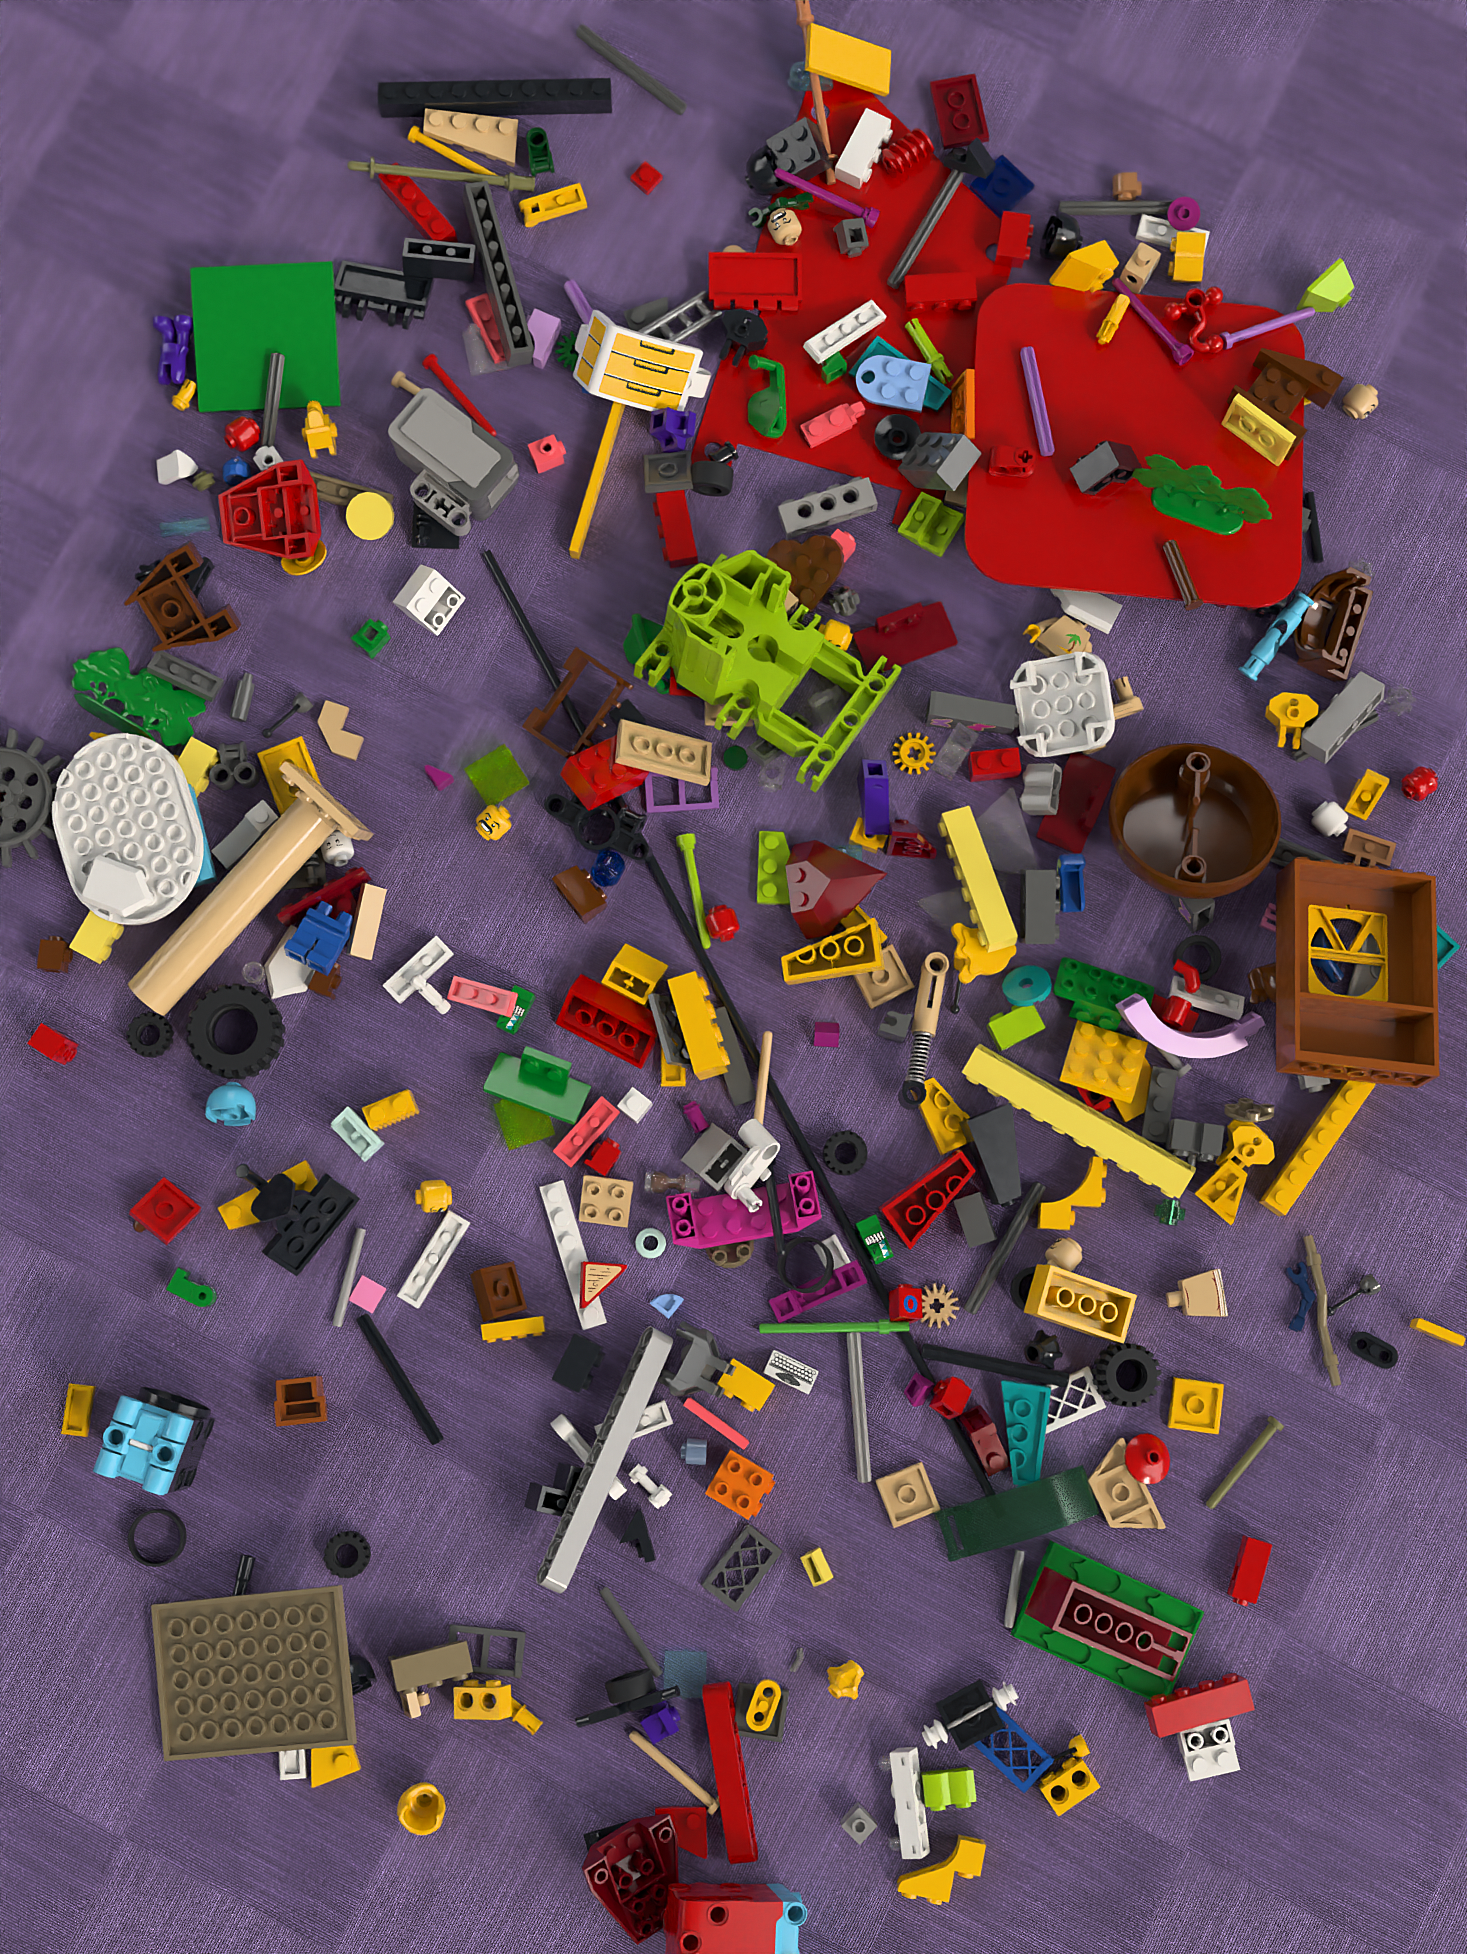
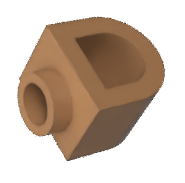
M1125 172L1113 176L1114 199L1135 200L1136 196H1141L1142 184L1141 181H1137V172Z

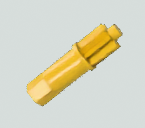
M1120 294L1112 305L1106 319L1103 320L1102 326L1096 335L1099 337L1098 342L1100 344L1109 343L1118 329V324L1130 303L1128 296Z

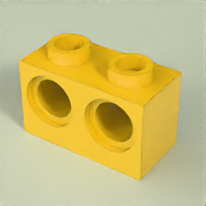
M477 1679L463 1680V1685L453 1687L454 1719L501 1720L512 1716L511 1684H501V1680H487L486 1684H479ZM470 1694L473 1698V1704L471 1703L469 1698ZM492 1694L494 1695V1697H495V1699H496V1703H495V1704H494L493 1701H492Z
M1081 1757L1067 1759L1062 1763V1769L1056 1773L1053 1771L1047 1773L1041 1778L1042 1783L1038 1785L1058 1817L1100 1788V1785ZM1078 1770L1083 1771V1780L1079 1783L1073 1782V1773ZM1056 1785L1062 1786V1795L1052 1797L1051 1789Z

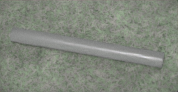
M356 1228L332 1322L333 1326L342 1327L366 1232L364 1229Z

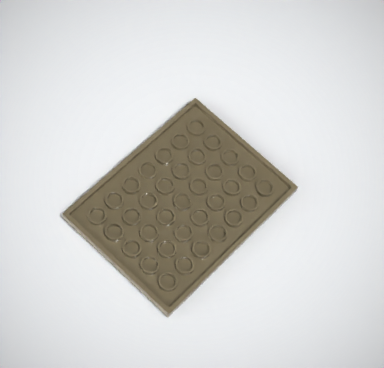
M342 1585L151 1605L164 1761L357 1744Z

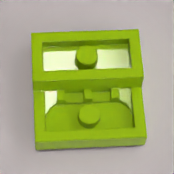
M921 492L899 527L898 533L919 547L941 558L965 517L964 514L944 506L941 500Z

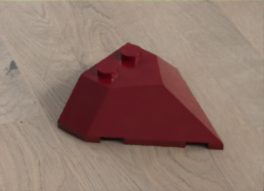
M818 840L795 844L785 865L791 914L807 940L828 936L836 929L835 926L843 918H846L872 891L871 888L888 873L825 845V843Z

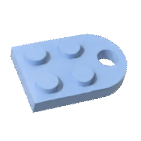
M884 355L872 356L866 359L857 371V389L860 395L872 404L921 413L931 364ZM866 372H872L875 375V379L872 383L867 384L862 381V375Z

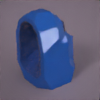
M240 456L233 457L223 464V479L226 484L236 486L251 478L250 465Z

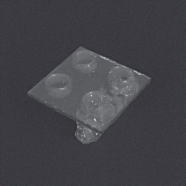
M477 324L469 325L468 330L462 332L471 377L517 367H508L506 359L494 363L481 337V329L477 327Z

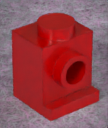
M1076 1086L1087 1106L1100 1113L1111 1106L1109 1104L1113 1100L1111 1097L1100 1094L1098 1099H1092L1090 1096L1092 1091Z
M608 1137L602 1145L600 1143L596 1144L590 1154L593 1157L592 1160L586 1159L584 1163L604 1177H607L622 1154L618 1149L620 1145Z

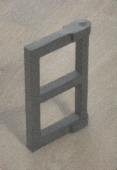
M450 1624L448 1643L457 1640V1632L484 1635L481 1666L472 1665L473 1672L471 1673L521 1679L523 1674L525 1631ZM491 1635L517 1638L514 1670L487 1667Z

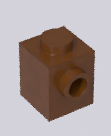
M49 936L48 940L40 939L37 969L43 972L68 974L69 963L73 960V949L69 948L70 944L63 941V937Z

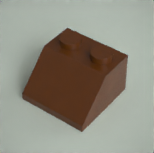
M575 865L551 878L555 888L584 924L608 907L605 901L608 897L600 887L595 889L590 883L593 878L585 868L580 870Z

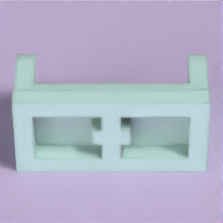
M349 1106L331 1123V1127L364 1162L385 1144Z

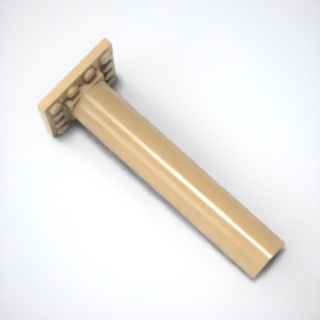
M286 761L280 766L279 769L284 773L281 777L292 787L299 788L295 794L298 798L128 982L127 985L132 992L158 1014L165 1016L335 829L339 830L346 837L349 836L351 839H357L358 841L360 839L368 841L374 835L304 769Z

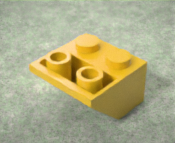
M625 943L612 961L601 983L603 986L646 1008L649 1004L648 995L656 991L669 966Z

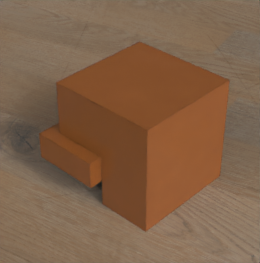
M322 1376L275 1381L277 1401H274L276 1427L328 1421Z

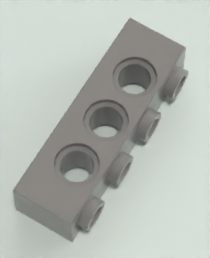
M856 477L851 479L849 484L842 486L835 484L818 494L816 491L804 495V498L796 501L788 499L782 502L781 506H778V515L786 539H790L876 511L878 503L869 477L864 479ZM852 495L856 500L852 503H847L843 500V497ZM824 502H829L833 505V508L831 510H824L820 505ZM805 509L811 514L806 518H802L798 515V512Z

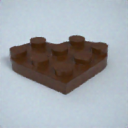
M814 535L804 543L797 540L784 539L775 543L766 555L767 559L777 564L782 570L790 573L792 580L789 591L798 599L799 604L809 609V612L815 610L840 576L845 566L843 547L836 539L828 535Z

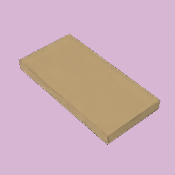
M620 719L618 723L615 763L705 786L710 782L711 742Z

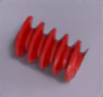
M915 128L911 133L904 135V139L900 138L896 144H891L889 149L882 150L881 157L887 172L893 178H896V169L902 174L904 172L903 164L907 168H911V159L918 163V154L925 158L927 157L925 149L933 153L934 147L928 136L919 128Z

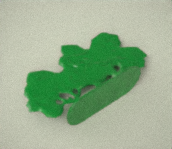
M1154 454L1145 457L1151 469L1135 468L1132 477L1138 479L1139 483L1148 488L1155 487L1152 491L1151 500L1159 512L1218 534L1230 535L1236 533L1242 527L1243 520L1248 523H1259L1261 519H1272L1271 512L1267 510L1269 505L1254 488L1236 487L1224 489L1220 486L1221 480L1217 476L1212 475V471L1208 466L1192 465L1191 468L1184 470L1174 460Z
M120 647L110 648L106 651L91 652L87 659H78L72 664L76 672L71 680L72 687L77 691L92 690L96 697L95 700L85 694L77 693L74 695L75 700L86 711L123 733L139 735L155 741L154 737L147 731L156 729L166 746H175L179 743L186 745L194 734L188 717H195L206 711L205 699L186 690H173L172 683L148 673L147 668L141 669L138 675L130 674L129 658ZM91 682H95L94 688L90 686ZM100 682L106 684L104 696H101L102 691H98ZM109 692H115L113 696L108 697ZM108 699H118L124 704V710L119 714L103 705L104 702ZM130 714L141 716L143 718L142 727L125 717ZM155 719H159L158 724H151Z

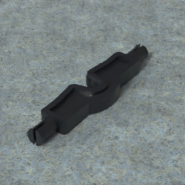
M675 1685L671 1688L659 1690L581 1717H576L575 1722L577 1727L581 1728L614 1718L629 1711H635L680 1696V1689Z

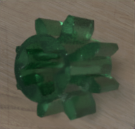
M1162 1199V1205L1155 1204L1154 1216L1159 1217L1160 1224L1177 1226L1178 1220L1184 1221L1186 1209L1180 1208L1181 1201Z

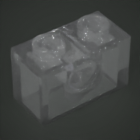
M958 722L934 759L931 769L952 781L977 742L979 734Z

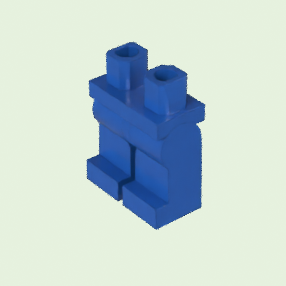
M320 901L314 909L309 908L291 940L289 939L285 944L284 950L286 956L304 965L307 963L308 967L328 976L346 941L350 937L349 929L353 918L344 911L339 913L336 920L330 918L329 915L333 910L332 906L324 901Z

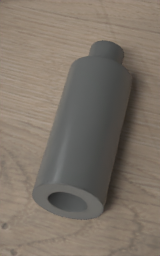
M244 673L243 679L238 680L229 718L234 721L246 722L255 688V684L252 683V674Z

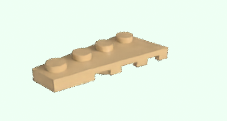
M425 108L423 135L451 145L453 143L460 145L467 151H476L485 154L487 158L496 161V159L507 162L509 166H515L517 119Z

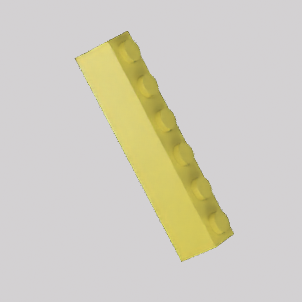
M970 806L942 813L940 823H938V830L941 837L946 838V852L949 859L953 858L954 874L957 880H961L964 887L961 888L962 896L965 902L969 901L971 910H969L972 923H977L979 928L977 935L981 946L985 945L987 953L1015 945L1018 935Z

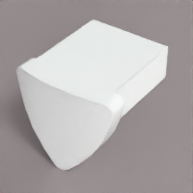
M175 450L172 454L156 460L158 481L165 485L188 477L198 469L195 462L180 450Z

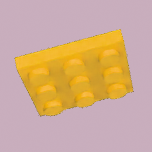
M1077 1020L1059 1081L1131 1104L1148 1042Z

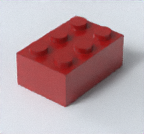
M617 735L568 758L560 773L561 777L588 811L642 785L650 772L615 763Z

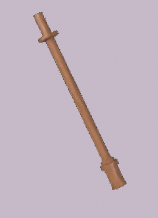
M794 0L797 11L796 25L802 28L806 52L807 26L815 21L814 15L811 14L809 0ZM809 72L817 126L832 167L825 170L827 185H832L836 183L833 162L838 160V155L831 154L819 75Z

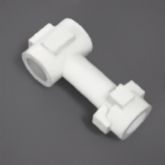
M638 1464L628 1474L631 1477L630 1480L634 1484L639 1482L651 1494L648 1500L659 1509L661 1505L664 1506L670 1500L669 1497L672 1493L663 1484L658 1487L646 1475L648 1470Z

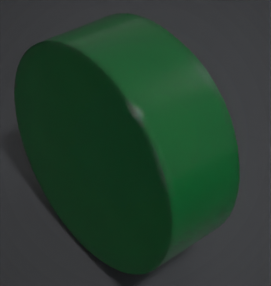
M731 746L725 751L724 764L728 769L739 771L746 766L748 755L744 748Z

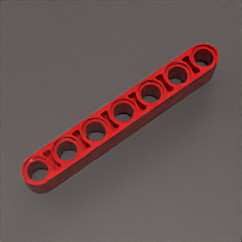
M729 1681L704 1684L702 1696L728 1859L731 1865L757 1862L758 1848L737 1721L735 1722L736 1712L732 1687Z

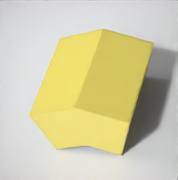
M820 1547L800 1557L813 1587L833 1578Z

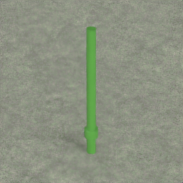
M879 1319V1322L760 1323L759 1331L760 1334L879 1332V1334H889V1332L909 1331V1321L889 1322V1319Z

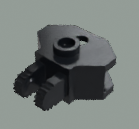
M740 308L725 312L722 318V330L726 336V342L720 352L719 359L724 361L732 348L737 351L733 357L732 365L738 367L744 355L747 356L751 351L765 348L768 342V330L762 318Z

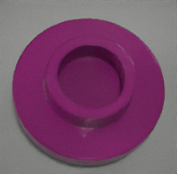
M1190 197L1175 199L1167 211L1170 225L1179 231L1192 229L1200 219L1198 203Z

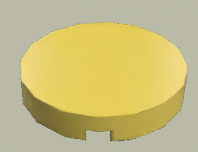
M365 492L358 494L350 501L346 510V520L348 527L356 536L361 539L375 540L385 536L389 529H391L394 522V512L392 505L382 495L374 492Z

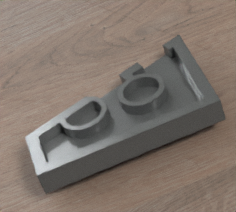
M668 296L623 311L629 329L639 331L668 312ZM659 329L650 334V336L667 340Z

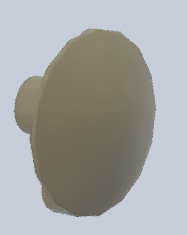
M1240 1098L1237 1104H1225L1224 1114L1238 1121L1261 1122L1274 1116V1105L1268 1103L1254 1104L1250 1098Z
M754 1239L705 1248V1251L715 1265L723 1268H736L743 1265L751 1257L754 1250Z

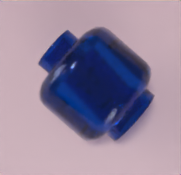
M602 851L597 855L591 866L590 873L598 885L603 887L614 886L621 879L626 869V864L617 852Z

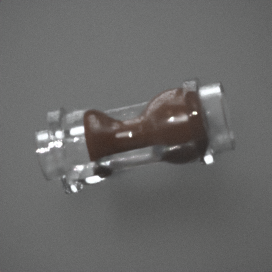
M656 1170L645 1173L644 1191L650 1192V1194L664 1193L670 1188L678 1190L681 1194L690 1192L691 1197H694V1192H699L700 1177H695V1172H691V1174L684 1173L677 1178H670L666 1173L656 1172Z

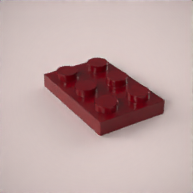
M975 73L931 81L929 88L943 150L968 146L976 137L982 143L989 142L988 128Z

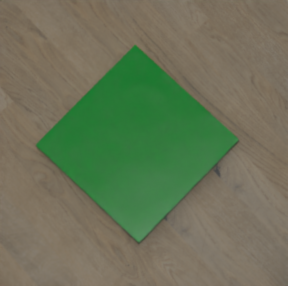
M332 261L190 268L198 407L200 413L264 410L272 353H280L285 357L279 409L307 408L308 403L312 400L318 401L321 407H341L334 269Z

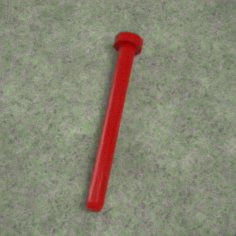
M430 354L423 360L422 366L426 370L431 369L475 422L495 437L497 435L496 430L437 363L438 358L436 355Z

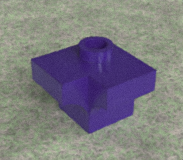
M669 407L651 412L649 434L659 440L662 452L673 453L685 450L686 439L694 437L696 413L676 411Z
M665 1700L654 1704L651 1712L642 1717L640 1723L654 1745L665 1737L679 1731V1720L682 1718L676 1707H670Z

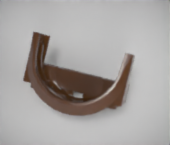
M1348 567L1325 575L1308 592L1306 596L1313 600L1314 604L1307 608L1301 616V622L1293 631L1295 650L1299 656L1298 665L1335 683L1347 680L1373 595V591L1364 587L1370 584V576L1352 567ZM1320 598H1324L1332 602L1334 606L1320 600ZM1335 613L1326 646L1324 647L1326 631L1330 623V620L1333 614Z

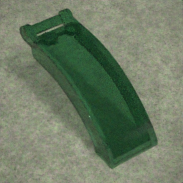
M1082 1464L1010 1489L933 1512L935 1520L939 1522L948 1549V1561L952 1562L1049 1533L1099 1514ZM953 1515L964 1549L958 1550L948 1516Z

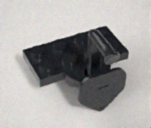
M241 1164L236 1168L237 1177L244 1178L260 1191L251 1205L252 1214L263 1223L272 1221L273 1227L277 1230L275 1236L262 1252L295 1276L300 1274L360 1200L356 1194L327 1173H325L311 1192H307L305 1190L295 1191V1182L283 1173L275 1175L267 1182L249 1169L246 1164Z

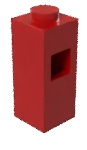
M1243 1535L1227 1591L1228 1595L1234 1597L1232 1602L1243 1606H1248V1602L1257 1603L1272 1544Z

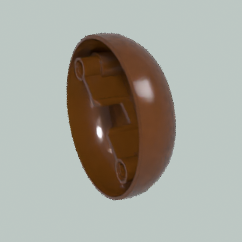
M1197 743L1161 746L1135 759L1127 766L1117 780L1110 798L1108 827L1111 840L1120 858L1130 871L1152 888L1186 899L1220 897L1240 890L1250 884L1262 873L1275 853L1282 825L1278 800L1266 779L1253 766L1226 750Z

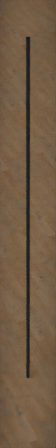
M487 550L482 555L556 691L561 681L491 550ZM566 694L561 703L581 738L586 728L568 694ZM622 795L613 799L619 811L626 804ZM640 832L638 837L645 840L642 832ZM640 846L639 849L642 855H644L646 847ZM653 855L647 864L759 1071L761 1054ZM769 1071L767 1088L889 1314V1293ZM898 1331L920 1374L936 1385L937 1383L926 1362L921 1357V1353L909 1331ZM934 1387L932 1388V1390H931V1392H930L931 1395H932V1397H933L934 1394H935V1393H933ZM944 1417L997 1518L1006 1515V1512L956 1418L948 1420Z

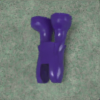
M175 315L174 319L165 316H154L152 320L153 328L162 335V346H159L158 382L161 385H168L172 379L174 384H183L186 374V355L189 351L188 344L190 336L194 331L193 318L186 315ZM177 333V343H174L175 335Z

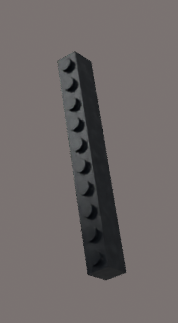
M611 78L378 82V107L382 118L425 117V108L484 116L612 113Z

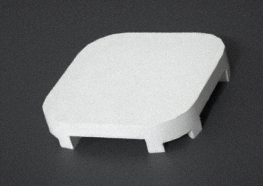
M1074 652L1035 661H1027L1021 664L1013 680H1010V689H1014L1017 713H1019L1021 736L1017 738L1020 746H1023L1028 753L1034 755V757H1052L1096 749L1105 745L1111 739L1115 726L1108 672L1105 663L1099 656L1090 652Z

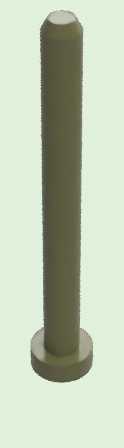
M1270 1415L1266 1420L1269 1424L1206 1501L1207 1507L1214 1509L1273 1434L1277 1430L1282 1431L1284 1426Z

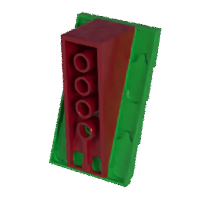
M1050 1540L1010 1635L1151 1700V1697L1157 1694H1166V1696L1171 1694L1204 1611Z

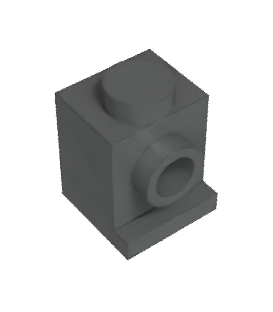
M863 218L842 220L833 228L834 233L837 234L841 254L847 253L850 258L857 257L869 246Z

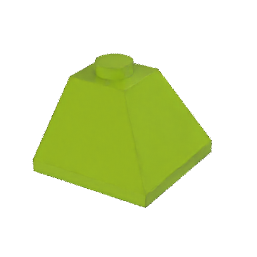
M1341 258L1306 289L1296 307L1298 311L1307 307H1313L1315 312H1333L1339 306L1343 308L1352 299L1350 294L1354 289V285Z

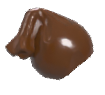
M1276 962L1252 969L1247 976L1251 989L1249 1002L1251 1004H1258L1269 999L1276 1004Z

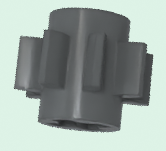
M848 586L834 590V598L829 599L832 610L835 611V614L840 613L841 616H849L855 613L857 610L856 604L861 603L858 593L854 589L850 590Z

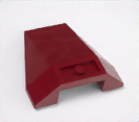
M669 1814L632 1819L593 1844L582 1866L589 1891L636 1945H639L663 1929V1915L668 1904V1885L679 1883L678 1837Z

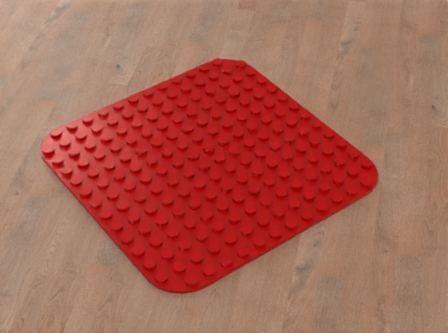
M1030 283L1009 284L992 292L985 299L979 310L976 328L974 362L975 438L970 439V441L982 454L968 472L964 534L965 548L973 565L986 577L1003 584L1184 601L1163 549L1165 542L1175 540L1199 599H1203L1204 603L1261 608L1274 605L1285 599L1298 583L1302 566L1303 439L1289 461L1284 459L1279 466H1276L1221 423L1230 407L1227 400L1233 387L1236 385L1248 392L1262 371L1253 366L1261 348L1305 360L1304 341L1296 325L1290 323L1233 343L1231 348L1222 349L1214 354L1193 350V356L1183 365H1179L1173 359V350L1130 304H1128L1118 324V329L1109 343L1100 344L1098 342L1099 337L1096 335L1116 298L1120 295L1119 292L1097 290L1091 293L1090 290L1084 292L1067 287ZM1134 294L1179 343L1187 344L1190 347L1188 334L1197 324L1194 319H1187L1181 314L1179 319L1171 322L1166 320L1163 315V309L1168 303L1175 302L1181 304L1184 300L1183 298ZM1224 302L1212 306L1207 303L1203 307L1207 321L1206 327L1197 337V340L1200 343H1205V340L1210 335H1220L1224 332L1232 334L1284 315L1274 309L1263 306ZM1031 346L1035 353L1055 449L1051 456H1042L1040 452L1020 355L1021 349ZM1304 397L1289 417L1303 427ZM1102 441L1129 445L1144 469H1151L1145 457L1158 454L1174 460L1184 470L1191 468L1192 465L1208 466L1212 471V475L1217 476L1221 480L1220 486L1224 489L1236 487L1254 488L1269 505L1267 510L1271 512L1272 519H1261L1259 523H1248L1243 520L1242 527L1236 533L1230 535L1218 534L1159 512L1151 500L1152 491L1155 487H1145L1134 477L1125 484L1111 482L1095 495L1084 494L1081 492L1070 468L1076 464L1080 457L1094 451L1095 446ZM994 445H1007L1033 449L1036 453L1033 474L1027 478L991 475L989 473L991 447Z

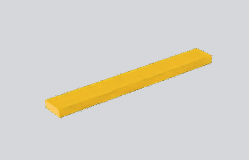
M613 401L570 543L569 552L571 558L578 560L580 558L626 404Z

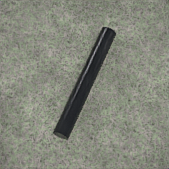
M1307 492L1304 496L1306 509L1311 510L1308 519H1311L1309 530L1314 563H1321L1324 559L1314 492Z

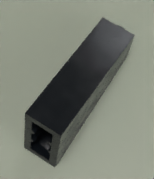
M1007 1103L959 1122L992 1205H1001L1002 1208L1014 1204V1199L1022 1195L1013 1108L1011 1103Z

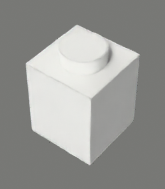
M632 1087L617 1107L638 1124L653 1104Z

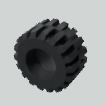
M1116 1343V1345L1107 1346V1350H1102L1099 1353L1100 1359L1095 1358L1094 1364L1097 1367L1092 1369V1374H1096V1379H1092L1093 1385H1098V1389H1096L1098 1394L1103 1395V1399L1107 1402L1124 1407L1141 1406V1403L1149 1402V1396H1155L1157 1393L1154 1389L1155 1386H1160L1161 1381L1157 1380V1376H1161V1370H1156V1366L1159 1363L1158 1360L1152 1359L1154 1354L1151 1351H1146L1145 1347L1132 1343ZM1124 1360L1131 1361L1137 1372L1135 1383L1127 1390L1122 1389L1116 1380V1370Z

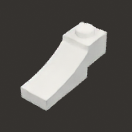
M264 800L260 801L246 813L237 827L211 850L227 870L236 865L279 819Z

